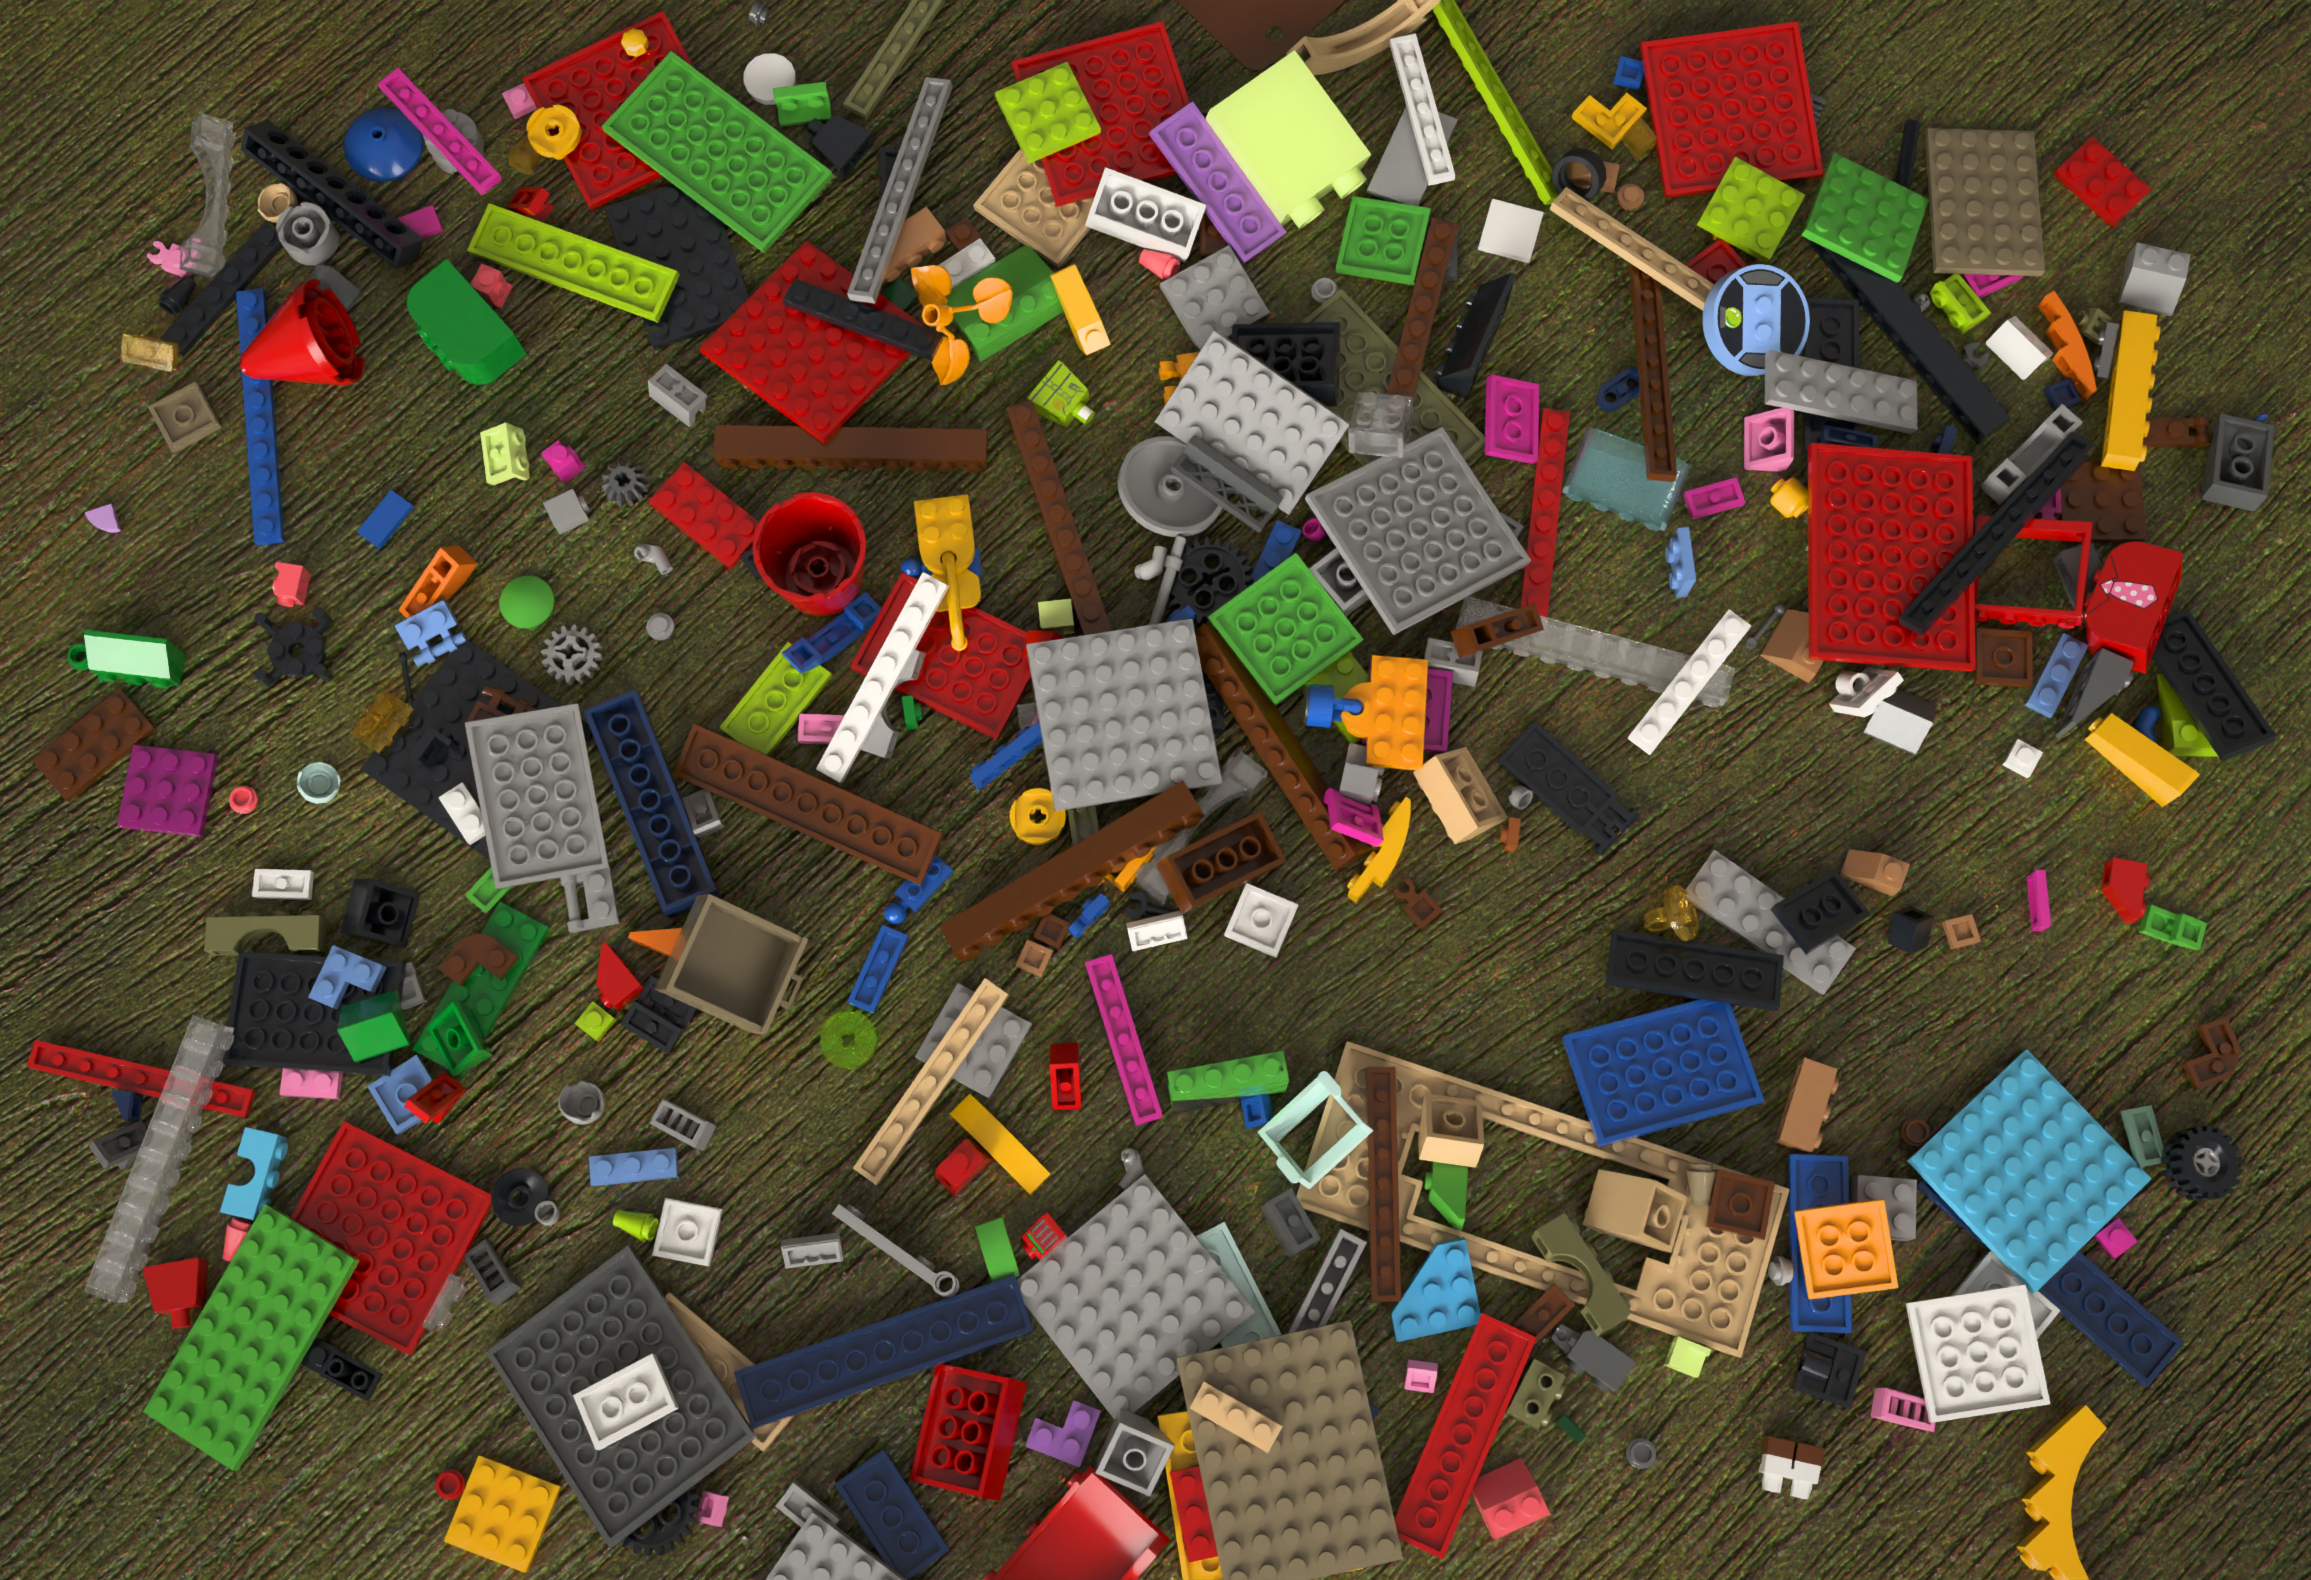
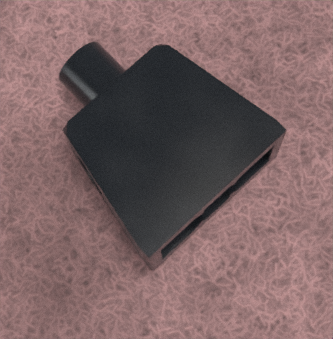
M833 115L826 124L814 118L807 127V132L814 136L811 142L814 153L842 181L874 145L872 133L869 130L837 115Z

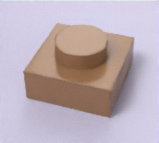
M1972 914L1946 920L1942 923L1951 950L1981 941Z
M1027 940L1016 963V967L1042 978L1054 952L1051 949Z

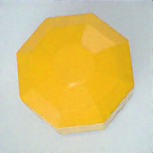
M634 28L626 31L621 40L626 53L635 57L646 53L649 45L644 32Z

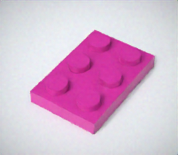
M1491 374L1486 378L1485 455L1534 464L1538 461L1539 384Z

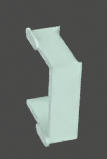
M1322 1071L1315 1080L1262 1127L1258 1134L1277 1155L1276 1164L1292 1183L1299 1182L1308 1189H1311L1373 1130L1342 1096V1088L1330 1074ZM1331 1094L1357 1125L1306 1172H1303L1279 1141Z

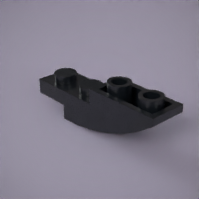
M317 1336L300 1363L319 1373V1376L366 1401H370L384 1375L358 1357Z

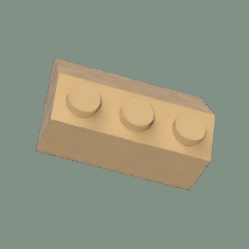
M1467 747L1435 755L1423 764L1421 771L1415 770L1413 772L1419 787L1425 792L1433 811L1439 816L1446 828L1447 835L1453 840L1454 844L1470 840L1508 819Z

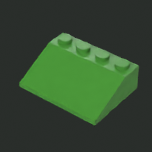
M1026 245L952 288L951 293L946 297L948 302L945 305L949 307L977 304L973 296V289L980 281L986 278L1003 279L1012 287L1013 295L1010 310L1007 316L998 323L983 321L979 315V308L953 313L952 322L979 362H982L1064 312L1050 274L1054 272L1032 248Z

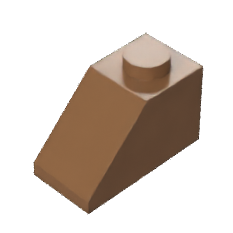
M1849 849L1839 875L1893 897L1901 890L1910 864L1882 853Z

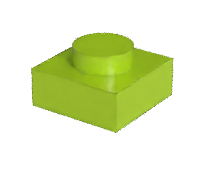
M592 1001L574 1024L599 1042L615 1023L616 1019Z

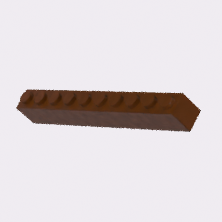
M1030 400L1006 408L1008 421L1068 596L1071 599L1082 636L1112 631L1033 401Z
M715 425L713 456L717 465L728 469H733L737 466H748L752 469L775 466L778 469L786 470L790 469L791 466H798L807 470H816L818 467H829L832 470L856 467L862 471H869L872 468H883L887 471L910 468L917 472H923L927 469H938L941 472L965 469L967 472L975 473L980 472L981 469L988 470L989 438L987 429L840 427L823 444L800 426Z
M1211 623L1203 624L1195 631L1201 667L1333 868L1338 870L1351 866L1368 853L1370 848L1366 842H1361L1358 839L1331 829L1328 805L1323 801L1324 794L1329 789V786L1276 706H1273Z
M1182 780L941 924L939 927L952 951L960 961L971 960L977 957L980 951L986 947L1002 942L1005 936L1011 932L1024 929L1036 917L1049 914L1055 906L1063 901L1067 902L1074 899L1078 892L1099 884L1102 878L1108 874L1121 871L1133 859L1146 856L1153 847L1160 843L1171 841L1177 833L1185 828L1189 829L1196 826L1200 819L1205 816Z

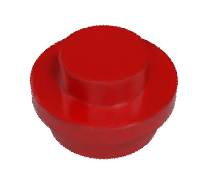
M454 1469L443 1471L437 1477L435 1483L436 1492L441 1498L446 1500L458 1498L466 1487L463 1474Z

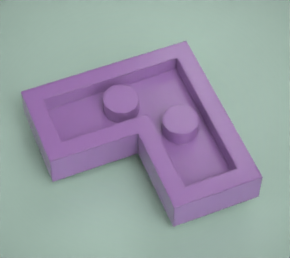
M1073 1400L1063 1428L1035 1418L1025 1447L1081 1467L1101 1411Z

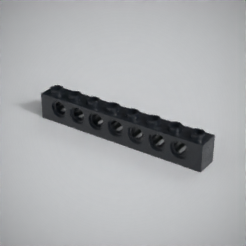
M266 120L245 127L240 150L309 203L322 208L331 220L395 269L418 261L424 239L271 121Z

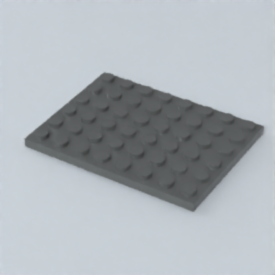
M628 1245L485 1352L608 1547H614L758 1437L633 1248ZM655 1354L679 1409L601 1450H596L573 1395L646 1356Z

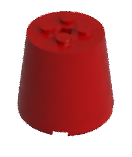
M816 492L793 495L794 497L779 504L777 502L760 520L753 538V558L758 572L766 584L796 609L812 616L834 615L843 611L845 606L854 601L861 590L866 556L864 529L854 511L841 500Z

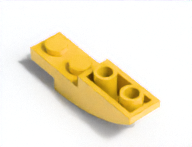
M1405 797L1401 803L1396 801L1387 813L1390 816L1389 820L1385 825L1381 823L1384 841L1378 847L1371 845L1378 853L1373 851L1363 864L1367 868L1360 876L1356 873L1348 883L1347 887L1350 890L1347 897L1353 902L1357 903L1372 882L1382 888L1394 870L1409 828L1411 800Z

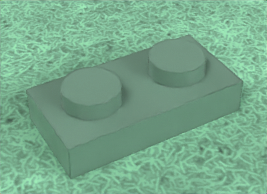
M2152 1105L2121 1111L2133 1159L2137 1163L2138 1168L2161 1164V1158L2166 1157V1154L2162 1152L2163 1144Z

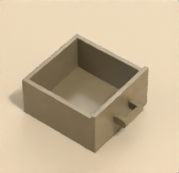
M711 894L697 895L655 990L750 1033L767 1034L778 1007L781 1006L790 1010L804 978L794 974V971L808 939ZM792 979L795 981L787 1000L783 1001L784 993Z

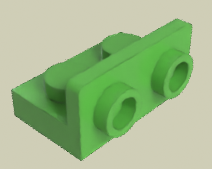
M826 82L773 88L781 127L808 124L814 118L825 122L832 117L830 96Z

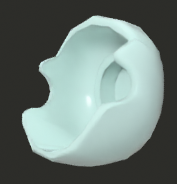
M321 761L309 763L298 774V791L307 801L315 804L327 803L334 799L339 792L340 775L330 764Z

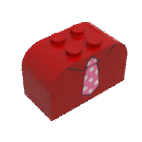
M2127 542L2117 546L2110 552L2103 569H2097L2093 584L2096 585L2093 593H2088L2084 608L2087 609L2084 617L2086 621V641L2088 649L2093 656L2102 648L2133 661L2131 670L2146 674L2182 579L2183 552L2143 542Z

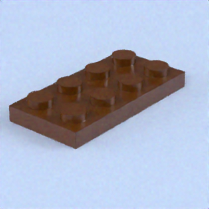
M118 688L34 757L32 761L61 796L70 802L130 753L133 745H139L157 729L125 691Z

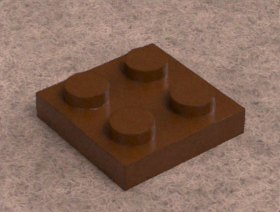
M1975 629L1976 669L1974 670V685L2030 688L2033 685L2032 631Z
M1715 1170L1716 1174L1705 1228L1765 1240L1775 1182L1724 1170Z

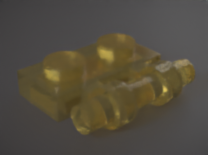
M383 690L365 715L357 722L350 734L380 754L385 746L389 747L393 742L392 737L398 729L408 723L409 719L407 718L414 709Z

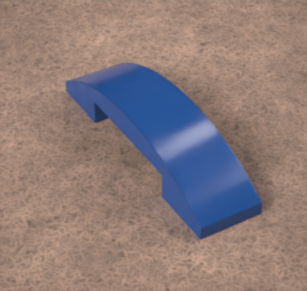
M865 592L845 606L844 613L807 640L804 637L783 651L782 655L800 674L812 670L837 655L874 624L882 608Z

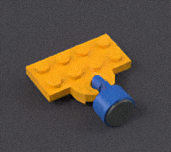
M1372 655L1370 682L1359 683L1352 687L1343 699L1334 698V686L1309 684L1306 686L1304 693L1303 723L1306 726L1330 728L1331 721H1342L1347 728V732L1355 737L1367 739L1365 766L1421 771L1423 768L1428 660Z

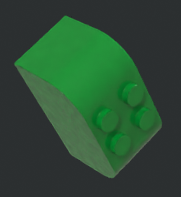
M448 259L443 261L411 288L407 297V308L418 326L415 331L423 339L422 341L432 353L435 352L440 362L449 372L454 369L462 379L471 384H488L499 378L527 355L511 329Z

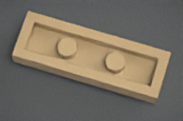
M1203 1381L1189 1407L1267 1453L1270 1451L1283 1427L1281 1424Z

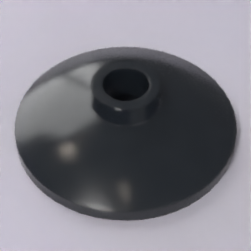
M518 1168L510 1170L498 1179L491 1195L492 1209L495 1215L508 1225H528L537 1220L535 1218L537 1205L543 1201H548V1188L544 1179L530 1169ZM515 1191H519L520 1197L514 1201L512 1195Z

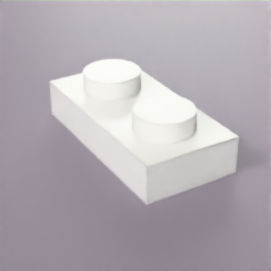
M979 238L938 266L945 268L949 272L952 288L996 263L995 257Z
M463 782L439 797L469 845L485 836L481 809Z
M255 869L252 897L255 899L311 900L314 872L311 870Z

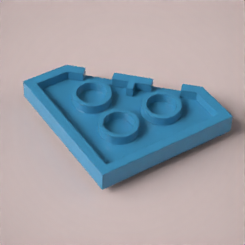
M1465 1237L1436 1242L1429 1251L1430 1254L1421 1268L1417 1269L1407 1284V1289L1401 1296V1302H1395L1391 1308L1390 1315L1397 1342L1477 1325L1481 1313Z

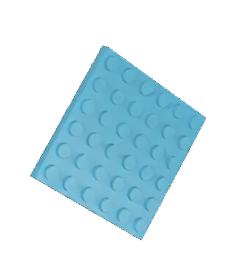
M2027 1049L2021 1052L1907 1160L2023 1285H2026V1288L2032 1294L2036 1293L2151 1180V1177L2141 1167L2138 1168L2137 1163Z

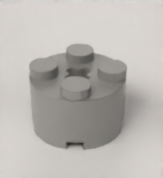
M453 109L443 111L442 114L484 156V141L473 120ZM423 135L426 147L436 164L445 172L453 174L458 172Z
M307 202L284 210L276 224V231L283 247L298 263L317 266V264L324 265L335 253L340 239L336 227L325 211L319 206Z

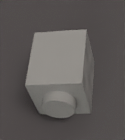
M573 489L543 502L554 527L560 535L590 521L586 514V511L590 510L585 498L583 495L578 497Z

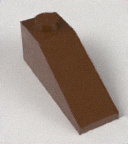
M1531 604L1465 625L1452 631L1451 635L1458 656L1462 658L1544 630L1536 605Z

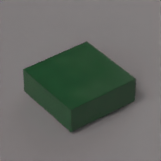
M897 278L882 296L907 312L918 299L919 293Z
M1560 1415L1553 1422L1575 1444H1579L1586 1436L1566 1415Z

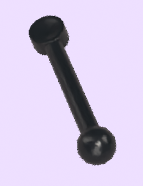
M405 652L399 653V659L402 665L407 696L405 705L409 707L414 698L412 697L407 655Z

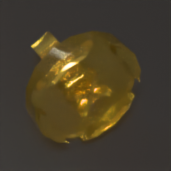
M1676 884L1664 890L1665 906L1651 910L1643 917L1646 930L1657 932L1673 928L1676 935L1683 941L1696 937L1695 934H1698L1699 931L1696 910L1692 904L1688 905L1685 899L1688 897V893L1682 886Z

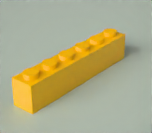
M2124 310L2118 322L2121 328L2112 369L2101 466L2135 471L2139 462H2144L2147 452V445H2143V437H2147L2150 422L2145 421L2146 413H2150L2152 406V397H2148L2149 390H2152L2155 381V373H2151V367L2155 366L2158 350L2154 349V342H2157L2159 339L2160 326H2156L2157 315Z

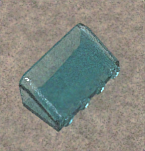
M1590 428L1585 432L1562 493L1567 494V497L1571 500L1578 502L1583 500L1591 503L1594 508L1600 511L1609 510L1615 512L1624 520H1636L1644 523V526L1648 529L1665 531L1690 467L1687 463L1676 459L1677 477L1674 482L1647 480L1644 446L1607 432Z

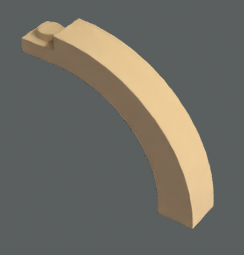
M1398 0L1381 14L1343 33L1320 38L1304 36L1286 54L1288 55L1295 50L1313 75L1327 74L1345 69L1390 47V39L1406 36L1427 20L1425 15L1439 4L1441 0Z

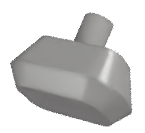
M1919 293L1912 299L1918 303L1921 312L1930 305V299L1924 293Z

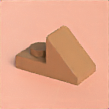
M1603 161L1606 168V181L1601 191L1613 193L1620 165ZM1570 162L1567 165V176L1574 185L1586 188L1592 186L1591 173L1584 165L1579 162Z

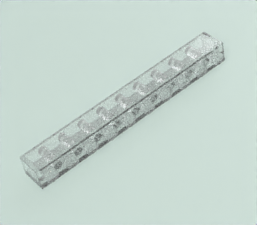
M1466 597L1462 603L1456 629L1516 609ZM1540 616L1544 630L1493 647V649H1511L1513 653L1519 656L1527 657L1529 654L1540 657L1541 661L1555 664L1556 662L1567 664L1568 668L1576 671L1586 669L1593 671L1596 676L1602 678H1610L1612 676L1621 679V682L1628 685L1642 684L1648 686L1649 690L1663 693L1692 657ZM1721 664L1695 699L1701 700L1704 705L1710 707L1723 706L1729 697L1735 667Z
M192 1015L84 1292L114 1303L127 1302L135 1293L137 1287L135 1280L139 1271L146 1265L148 1259L146 1252L150 1243L157 1237L159 1231L157 1224L160 1217L168 1209V1196L171 1189L179 1181V1168L182 1161L190 1153V1140L193 1133L201 1125L202 1117L200 1115L204 1105H207L212 1097L213 1091L211 1087L214 1079L222 1071V1059L225 1051L229 1050L233 1043V1027L205 1017Z

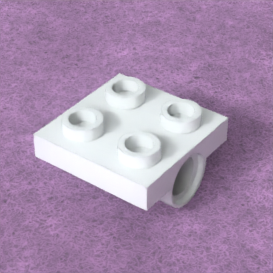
M1869 667L1862 673L1844 671L1836 679V689L1839 694L1829 705L1834 712L1865 717L1872 714L1884 698L1894 694L1897 690L1896 687L1904 680L1896 671Z

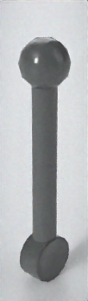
M1777 604L1774 613L1753 638L1747 639L1745 642L1747 649H1754L1757 645V640L1779 614L1785 612L1786 608L1783 604Z

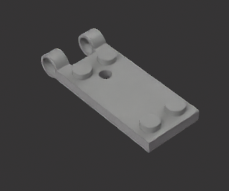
M838 1204L832 1213L834 1216L932 1285L936 1293L944 1298H949L959 1293L960 1282L950 1272L941 1271L937 1274L934 1273L935 1265L921 1255L915 1259L863 1222L866 1216L850 1204L846 1208ZM946 1278H952V1288L947 1292H942L940 1289L941 1282Z

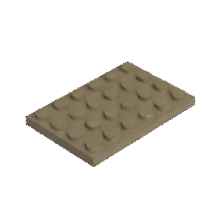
M1928 128L1925 133L1934 273L2042 276L2045 272L2034 131Z

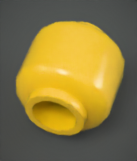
M1792 477L1786 481L1781 478L1771 488L1774 494L1771 496L1770 503L1784 517L1790 518L1794 516L1798 518L1808 508V488L1797 478Z

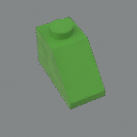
M1433 1162L1431 1172L1426 1171L1424 1189H1429L1428 1200L1455 1230L1462 1231L1466 1211L1468 1166Z

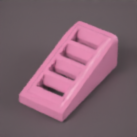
M1889 1388L1875 1389L1871 1417L1934 1432L1936 1422H1929L1924 1398ZM1898 1400H1901L1898 1416L1896 1415ZM1910 1403H1913L1911 1419H1909ZM1921 1406H1925L1923 1422L1919 1421Z

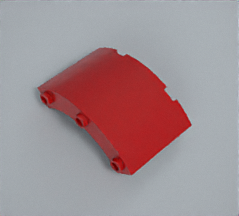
M1090 1466L1083 1474L1079 1471L1076 1472L1066 1484L1070 1489L1041 1523L1036 1520L1025 1532L1028 1536L1025 1542L998 1572L992 1569L983 1580H1136L1171 1539L1103 1476L1096 1474V1470Z

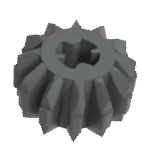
M628 460L625 466H623L621 461H617V468L614 469L608 466L607 470L610 475H602V480L606 483L602 486V490L608 494L607 498L610 502L616 501L618 506L622 507L627 501L629 506L633 507V500L637 498L643 501L641 493L648 492L649 488L645 484L649 480L648 476L643 474L644 470L640 465L634 467L633 462Z

